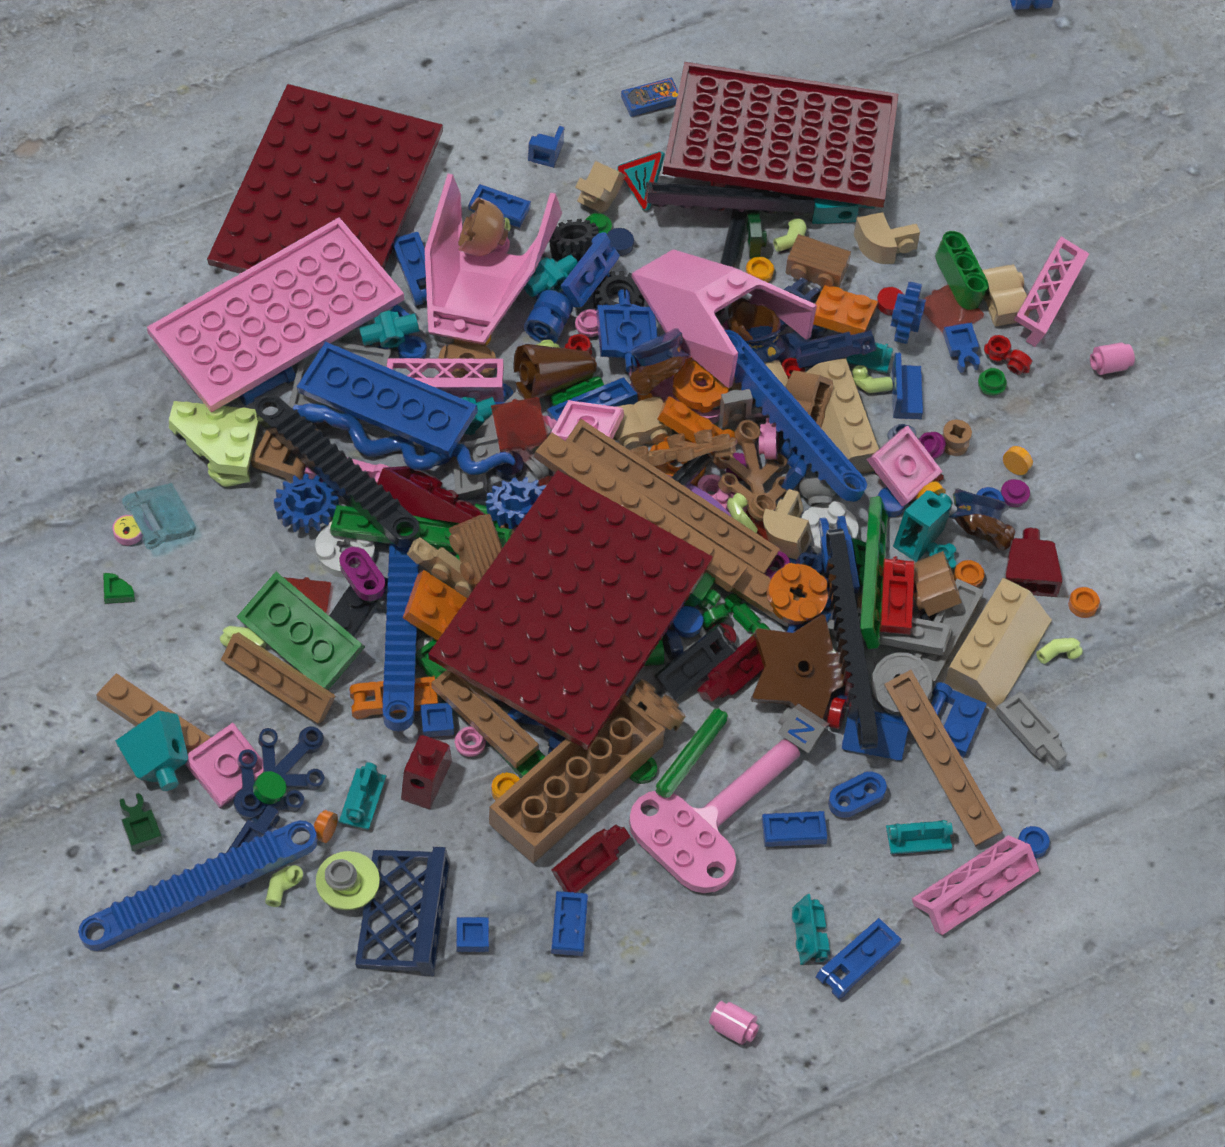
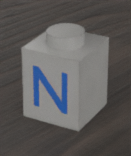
M798 704L792 710L787 708L778 721L782 725L778 734L807 753H810L817 745L829 723Z

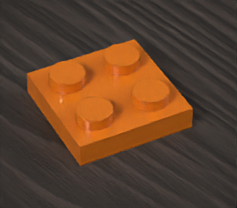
M824 285L815 303L817 308L813 324L840 333L850 331V335L866 332L876 311L878 301L870 299L865 295H856L843 291L839 287Z
M423 570L416 577L403 619L438 641L467 598Z

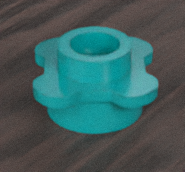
M935 542L928 544L927 551L929 552V557L943 551L951 569L956 567L957 562L954 560L956 547L953 544L938 545Z

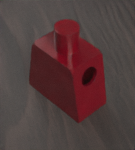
M1030 527L1024 529L1023 538L1012 540L1004 578L1029 590L1033 596L1058 597L1062 584V575L1055 543L1053 541L1040 540V530Z
M424 735L419 736L403 772L401 800L428 810L431 809L452 763L450 745ZM419 780H421L424 783V787L417 786L419 784Z

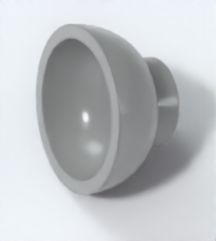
M818 478L801 480L798 484L801 494L808 499L809 506L821 503L831 504L832 497L837 494L825 480L820 481Z

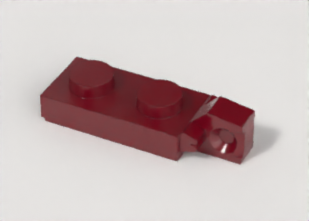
M754 634L708 674L710 680L703 683L697 689L702 700L713 702L718 696L724 698L727 695H733L764 669Z
M614 825L608 830L602 829L596 832L552 868L551 871L564 892L577 893L618 859L616 855L619 853L617 848L630 838L626 828Z

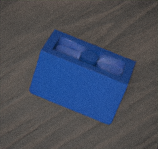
M895 353L891 370L893 418L921 420L923 415L921 366L902 365L901 353Z
M874 711L878 733L877 748L860 749L855 720L848 718L847 714L842 742L843 750L902 760L908 727L902 716Z

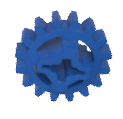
M909 281L906 293H898L890 324V326L897 327L895 342L908 344L911 331L917 333L919 331L926 302L925 299L920 298L922 284Z
M304 474L302 480L292 476L293 483L290 484L284 481L282 483L283 490H276L277 498L274 499V507L277 519L283 520L284 527L292 524L294 532H297L300 527L304 528L305 533H309L310 527L320 531V524L322 523L329 526L331 522L330 517H334L336 506L339 505L337 492L326 482H320L318 475L314 479H309L308 474Z
M514 477L508 483L503 480L501 481V487L493 486L492 493H487V514L491 515L492 521H498V526L507 523L509 529H512L515 525L521 523L546 485L539 486L538 480L529 483L528 477H525L522 481H518Z

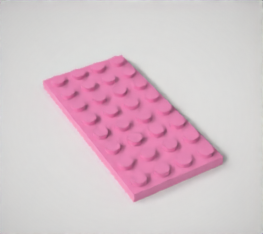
M339 217L149 325L147 331L212 413L318 351L325 342L331 343L378 316L381 312L404 300V293Z

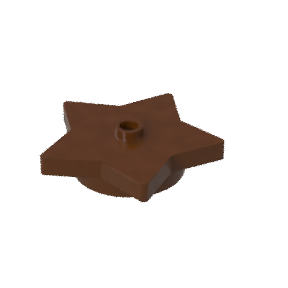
M825 615L818 616L794 633L756 629L754 638L764 669L751 696V702L783 704L790 708L800 704L823 719L831 694L845 687L842 683L844 675L841 674L840 654L833 650ZM798 666H802L807 672L800 671Z

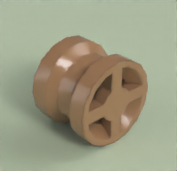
M955 419L945 424L942 435L946 442L945 453L951 456H961L966 453L972 435V430L968 423Z

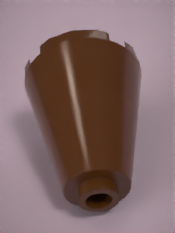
M524 344L518 346L514 354V373L519 372L520 382H515L519 394L527 402L536 401L592 379L593 374L597 370V363L594 356H591L588 351Z

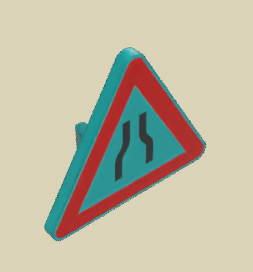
M662 151L628 161L617 167V171L626 175L624 182L642 210L648 211L650 209L651 203H647L645 186L646 182L657 183L665 157V153Z

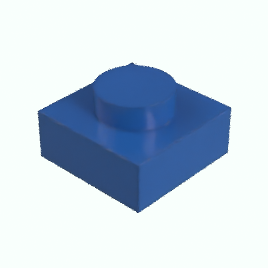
M448 703L420 705L424 736L454 735L452 707Z
M457 917L456 952H489V917Z

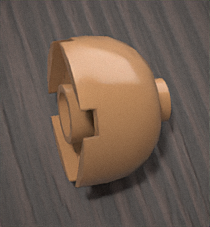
M478 197L470 208L475 210L474 214L472 213L470 217H466L458 241V245L461 247L458 250L473 256H486L493 252L498 244L504 245L508 236V230L504 228L505 218L502 211L495 204Z

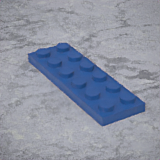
M328 342L324 343L296 387L298 393L448 457L451 456L478 412L476 404Z

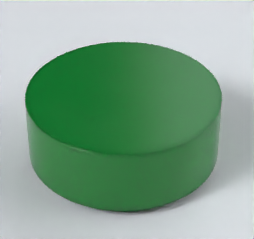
M723 604L717 605L702 614L703 629L708 630L712 625L723 623L727 620L729 612Z
M650 757L629 778L639 784L651 782L657 774L656 761Z
M263 772L254 782L253 792L261 802L275 804L285 794L286 783L275 772Z

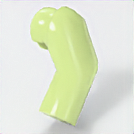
M791 219L788 223L787 235L773 239V245L777 252L792 248L798 234L805 236L807 228L802 219Z
M862 365L855 366L852 369L855 385L865 392L892 391L893 383L890 376L872 378L868 375L866 367Z
M210 461L208 463L209 476L221 486L229 487L250 482L249 471L247 476L217 473L210 466Z
M736 493L733 498H729L727 501V508L731 517L757 533L758 528L743 511V508L747 506V499L742 494Z
M228 626L223 629L224 633L220 636V642L226 647L232 635L238 632L264 649L267 645L251 629L245 627Z
M297 865L287 866L271 876L265 900L267 905L272 907H279L281 905L284 891L294 887L302 880L303 870Z

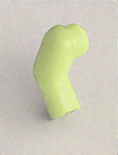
M1075 638L1053 639L1038 650L1036 656L1041 663L1046 664L1058 654L1065 652L1069 659H1076L1082 655L1083 649L1080 647V642Z

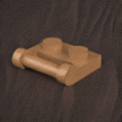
M267 430L251 459L252 467L284 477L290 483H293L292 476L302 480L304 476L302 471L306 465L298 457H296L292 466L285 464L291 451Z

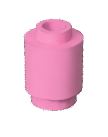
M1122 342L1095 347L1090 355L1091 367L1099 375L1127 370L1135 362L1132 346Z
M720 1001L713 1010L709 1020V1024L714 1026L715 1031L741 1045L746 1041L752 1042L760 1025L756 1024L757 1016L731 1002L726 1004Z

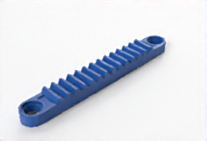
M725 330L738 352L734 374L735 383H742L741 390L750 389L752 398L756 400L755 406L757 408L762 407V414L764 416L769 415L770 424L776 423L777 432L783 431L784 440L790 439L791 448L797 447V455L805 456L804 463H811V471L813 473L818 471V479L820 481L825 480L837 495L846 501L857 502L860 500L867 488L865 478L738 333ZM845 483L853 485L856 489L848 487Z
M390 544L383 682V722L388 729L399 732L410 728L414 721L417 627L403 619V615L416 577L419 574V564L417 565L407 555L410 547L402 548L395 544ZM394 710H403L407 715L402 719H394L390 716V713Z
M295 821L273 832L267 831L262 837L256 836L249 843L243 842L238 848L232 847L227 853L221 852L217 858H208L204 864L197 863L191 870L184 869L180 875L174 874L167 881L161 880L158 885H150L145 891H137L134 896H126L123 901H115L110 907L87 917L79 925V937L83 945L92 951H99L308 855L317 846L318 838L315 828L307 821ZM305 831L309 833L310 839L303 845L295 844L292 839L297 832ZM94 926L104 928V934L98 940L87 938L89 929Z

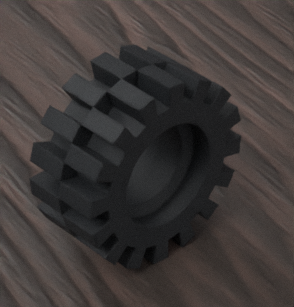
M572 219L567 220L566 224L563 222L558 223L559 227L556 226L549 240L552 258L558 262L566 256L572 255L577 261H580L593 244V237L599 234L598 226L594 222L590 224L589 220L582 222V219H577L576 222H572Z
M612 271L609 277L607 275L604 277L594 291L593 307L595 311L598 305L619 304L608 297L623 289L624 294L625 290L630 292L631 304L644 307L645 298L633 281L632 273L629 272L628 276H624V271H619V275H615V271Z

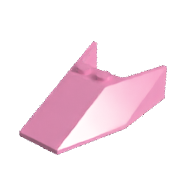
M447 174L425 246L429 334L483 345L486 343L535 272L557 226L562 211L556 193H550L538 236L525 254L517 256L493 251L486 256H473L458 250L461 247L458 245V241L463 227L461 193L453 174Z
M673 249L632 273L633 281L665 333L678 328L683 338V342L680 345L681 349L690 354L694 360L728 388L733 386L738 352L715 316V313L749 293L765 307L773 310L782 321L807 340L811 337L817 308L816 304L737 268Z

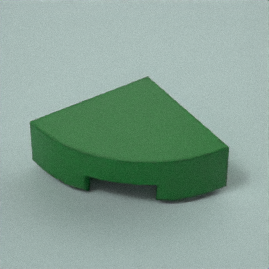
M103 573L105 604L135 602L134 591L130 584L119 578L116 574Z

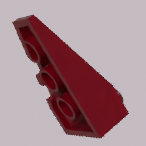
M408 466L383 467L377 484H381L386 492L389 491L393 499L397 498L401 506L413 516L462 523L479 515H486L471 503L457 500L459 494L453 490L441 488L443 483L425 471H416Z

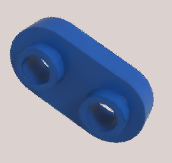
M869 771L836 786L830 792L828 800L830 811L838 817L848 818L879 803L885 796L887 788L885 779L880 774ZM865 789H873L874 793H867ZM844 801L848 803V806H841L839 802Z

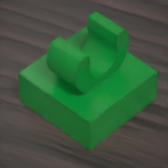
M706 572L684 606L695 607L698 605L704 611H708L711 606H715L721 597L716 591L710 589L715 578Z

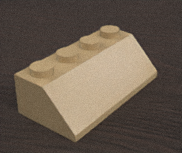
M846 358L816 364L806 373L821 375L833 380L832 394L825 407V418L821 429L860 474L875 471L867 459L879 448Z
M1002 578L951 662L945 684L962 694L987 703L986 706L995 711L996 707L1006 700L1052 621L1029 590Z

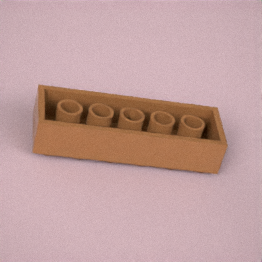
M624 694L588 750L566 738L489 807V825L534 864L663 747L665 728L644 713L645 711Z

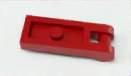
M884 558L880 632L910 635L912 629L914 561L896 563L893 562V559Z

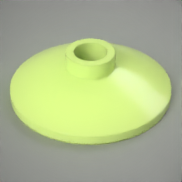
M352 851L339 852L328 857L320 865L316 874L318 894L325 903L339 910H355L365 906L375 897L380 883L378 869L372 860L361 853ZM338 859H344L352 863L357 872L354 886L344 891L330 888L325 881L327 866Z

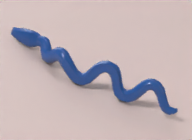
M307 403L304 405H294L292 408L293 410L297 409L300 416L306 417L309 422L320 423L325 421L335 428L347 430L355 448L366 456L373 457L394 451H402L405 464L416 471L430 470L449 458L434 450L426 455H417L414 443L401 436L370 440L367 438L357 418L349 414L337 413L325 405ZM458 443L450 456L456 457L461 470L469 475L484 474L502 463L511 465L516 463L515 458L508 452L496 453L484 460L474 462L471 459L468 448Z

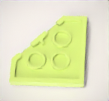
M174 401L169 417V429L173 433L183 436L186 439V444L197 455L206 457L210 461V466L217 473L247 476L260 424L257 420L255 409L222 406L211 413L205 404Z

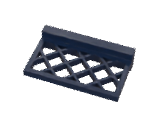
M433 847L432 852L373 850L372 862L377 867L380 878L378 890L386 885L393 895L382 904H379L373 898L364 906L355 966L357 969L420 971L421 976H434L451 863L446 847ZM380 860H393L398 865L386 876L379 871ZM416 861H427L426 870L417 877L407 869ZM404 872L412 881L397 891L390 881ZM417 886L422 892V898L411 906L403 896ZM400 900L407 910L393 920L385 910ZM382 914L389 924L375 934L370 928V922ZM413 915L418 921V927L406 935L398 925ZM395 928L403 938L391 948H388L381 939ZM376 942L385 951L377 959H365L366 950ZM409 944L414 950L413 961L398 960L394 954Z

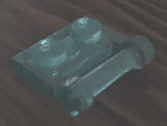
M172 483L127 494L122 499L124 508L132 514L143 535L142 541L149 550L157 548L162 543L195 535L196 526ZM140 505H148L160 530H153Z

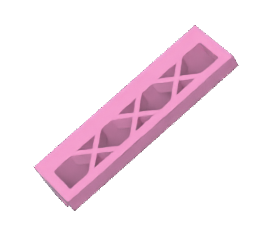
M1062 236L1056 242L1014 318L1016 322L1031 330L1026 342L1034 347L1047 333L1089 256V253ZM1060 248L1074 255L1070 261H1062L1059 253ZM1058 269L1061 276L1059 281H1051L1048 270ZM1047 289L1050 295L1048 301H1040L1037 290ZM1026 310H1037L1039 317L1036 322L1024 315Z
M387 359L388 368L392 370L394 368H406L411 372L407 376L459 398L466 396L468 398H475L477 403L493 397L495 402H504L503 359ZM427 368H435L440 372L434 378H426L422 374ZM456 368H464L469 372L463 378H455L451 374ZM485 368H497V378H484L480 372Z
M1008 835L913 897L912 902L914 907L929 914L935 932L943 935L1040 870L1031 846Z

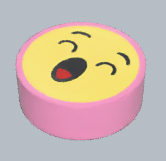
M123 515L116 519L113 524L114 538L122 545H134L143 537V524L136 516Z

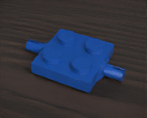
M623 289L618 291L619 304L598 305L596 317L600 357L624 358L626 372L630 373L631 369L634 372L638 368L637 358L630 351L644 342L657 338L655 315L651 308L631 304L630 292L625 290L624 294Z

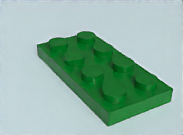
M277 571L237 615L241 622L297 670L326 690L332 687L365 648L361 642Z

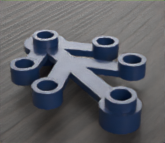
M313 726L304 728L299 734L298 744L276 765L274 746L278 740V735L271 728L263 729L258 737V743L262 748L263 772L271 771L279 774L284 779L286 788L308 787L312 790L319 789L325 779L321 770L311 769L307 774L287 773L306 753L313 754L320 750L324 741L323 733ZM314 734L317 740L311 742L306 738V735ZM264 735H270L273 738V741L267 743L263 740L262 737ZM250 749L241 751L237 764L241 768L242 790L234 798V808L240 816L248 819L256 818L268 805L275 809H288L290 811L301 809L304 803V796L298 790L289 791L286 796H283L275 804H265L258 800L253 792V768L257 762V755ZM249 756L253 762L245 764L242 761V757ZM316 775L320 782L312 783L309 777ZM296 797L300 803L293 805L289 802V798ZM252 798L256 804L248 806L244 800Z

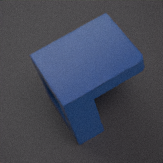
M559 126L555 137L543 134L531 136L528 146V161L554 168L564 144L565 127Z

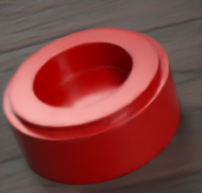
M895 287L883 288L877 296V308L883 314L892 315L898 293H904Z
M835 697L832 700L827 720L829 727L841 728L846 713V699Z

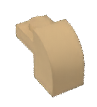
M595 161L587 180L579 178L575 186L576 189L581 191L577 202L604 213L616 198L626 175Z
M883 212L856 218L854 237L860 251L868 259L880 264H894L897 253H908L917 249L920 236L917 224L890 229Z
M788 489L785 497L779 500L776 511L765 509L763 522L768 541L780 548V551L789 558L797 560L799 555L806 552L813 536L809 520L799 518L804 510L800 493Z

